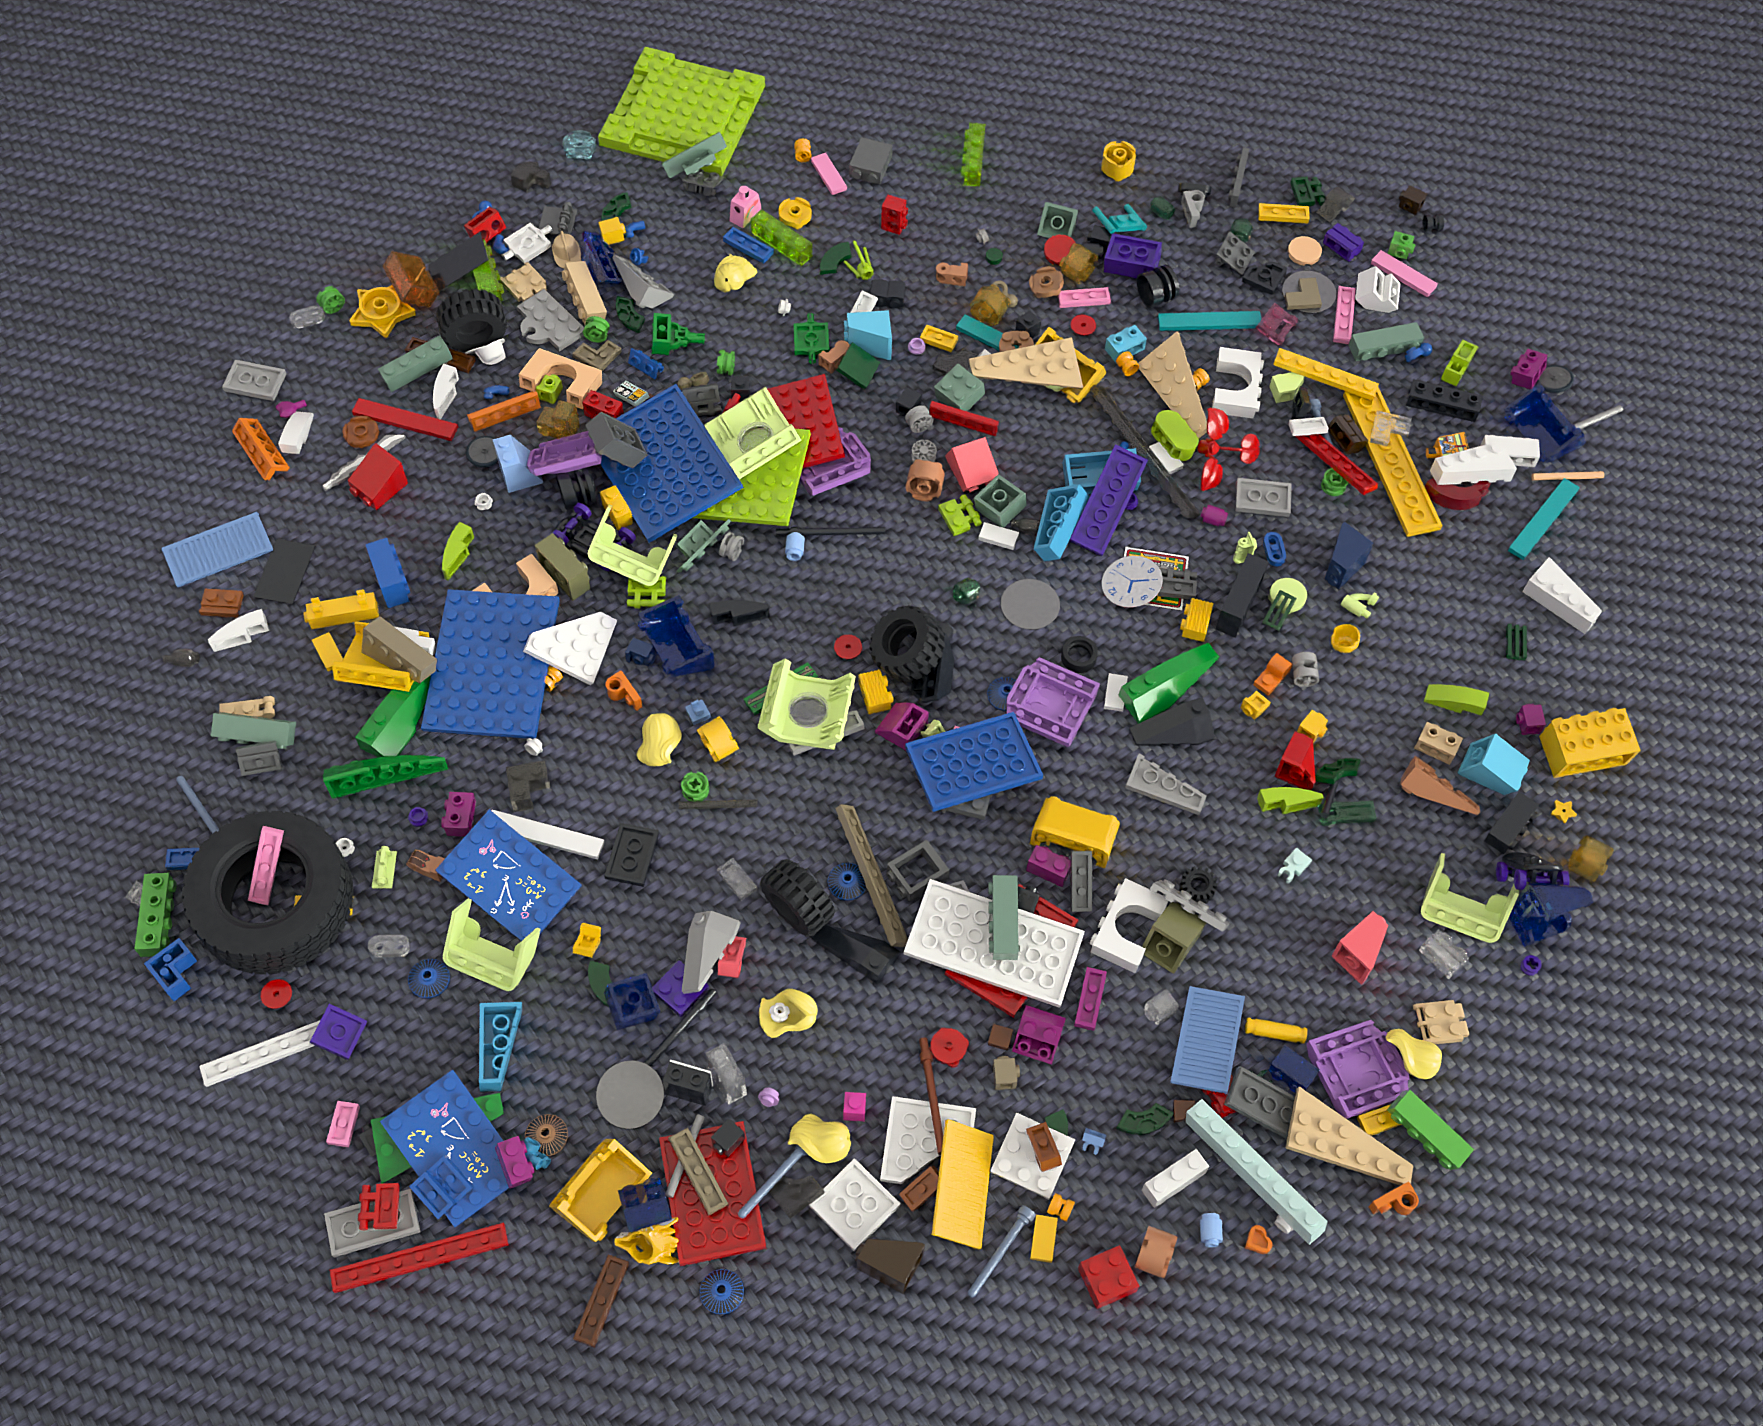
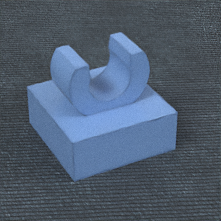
M696 700L685 707V711L693 725L711 718L710 712L703 700Z
M1086 1128L1082 1139L1085 1141L1083 1150L1086 1151L1087 1146L1092 1144L1095 1147L1094 1154L1096 1155L1099 1151V1146L1103 1147L1106 1134Z

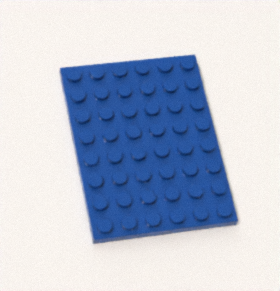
M677 384L616 418L636 429L648 454L647 457L634 468H630L602 454V468L612 484L618 488L631 510L633 518L649 543L744 488Z
M448 589L435 658H437L436 671L431 674L421 726L422 731L527 739L536 738L549 664L523 652L530 634L556 625L560 602L559 597Z

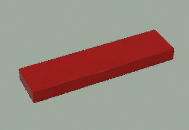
M931 401L929 415L933 418L996 436L999 421Z

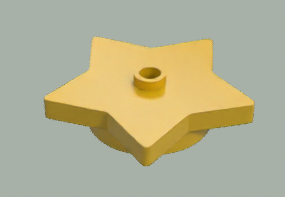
M395 283L389 287H376L370 290L358 289L359 308L349 321L351 326L372 327L384 338H387L397 322L415 316L416 312L414 308L401 300L399 284Z

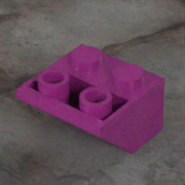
M895 703L875 730V733L906 750L905 743L915 741L928 724L929 712L914 703Z
M1026 1005L1012 1052L1052 1065L1066 1018Z

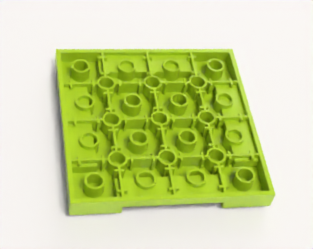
M644 47L633 68L634 74L614 113L609 114L598 135L599 146L664 162L720 132L727 147L714 154L716 160L711 165L703 166L700 169H703L704 172L718 173L719 176H723L765 88V76L734 69L733 73L678 60L675 59V54Z

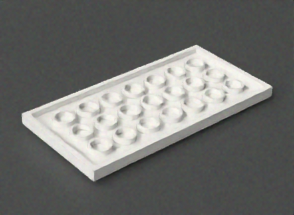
M932 879L929 880L906 944L904 955L1060 1008L1085 931L1018 909V960H993V953H989V940L993 941V933H989V921H992V914L988 913V903L992 902V900Z

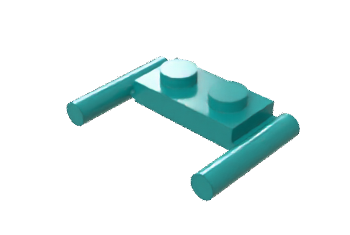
M1129 204L1124 206L1125 211L1128 213L1127 215L1110 216L1109 219L1106 218L1097 206L1092 210L1110 234L1136 230L1145 231L1147 229V225Z

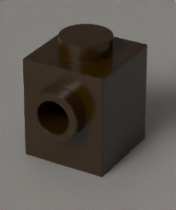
M1409 185L1406 191L1403 190L1401 192L1398 207L1417 215L1424 205L1427 193Z

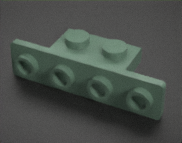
M717 132L664 161L662 165L669 178L682 171H685L687 175H692L698 172L699 168L711 165L716 160L714 154L726 148L727 145L721 133Z
M728 519L714 533L702 520L699 521L675 545L688 558L677 572L680 573L682 570L687 572L694 565L692 561L695 558H701L705 554L703 549L707 545L711 547L717 541L715 537L719 533L722 536L729 529L727 525L731 521Z

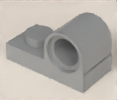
M1199 190L1183 192L1181 204L1189 228L1196 227L1197 220L1200 219L1199 212L1202 210L1205 195Z

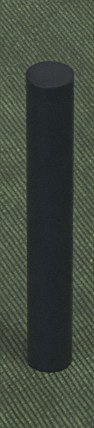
M1340 779L1329 786L1320 814L1322 818H1328Z

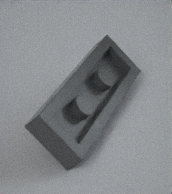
M1071 851L1072 912H1092V851Z

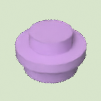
M913 338L908 344V350L912 354H921L925 351V343L920 338Z
M764 1088L758 1095L759 1100L764 1106H776L779 1102V1093L772 1088Z

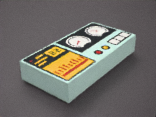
M627 381L613 391L615 396L635 407L649 398L648 392Z

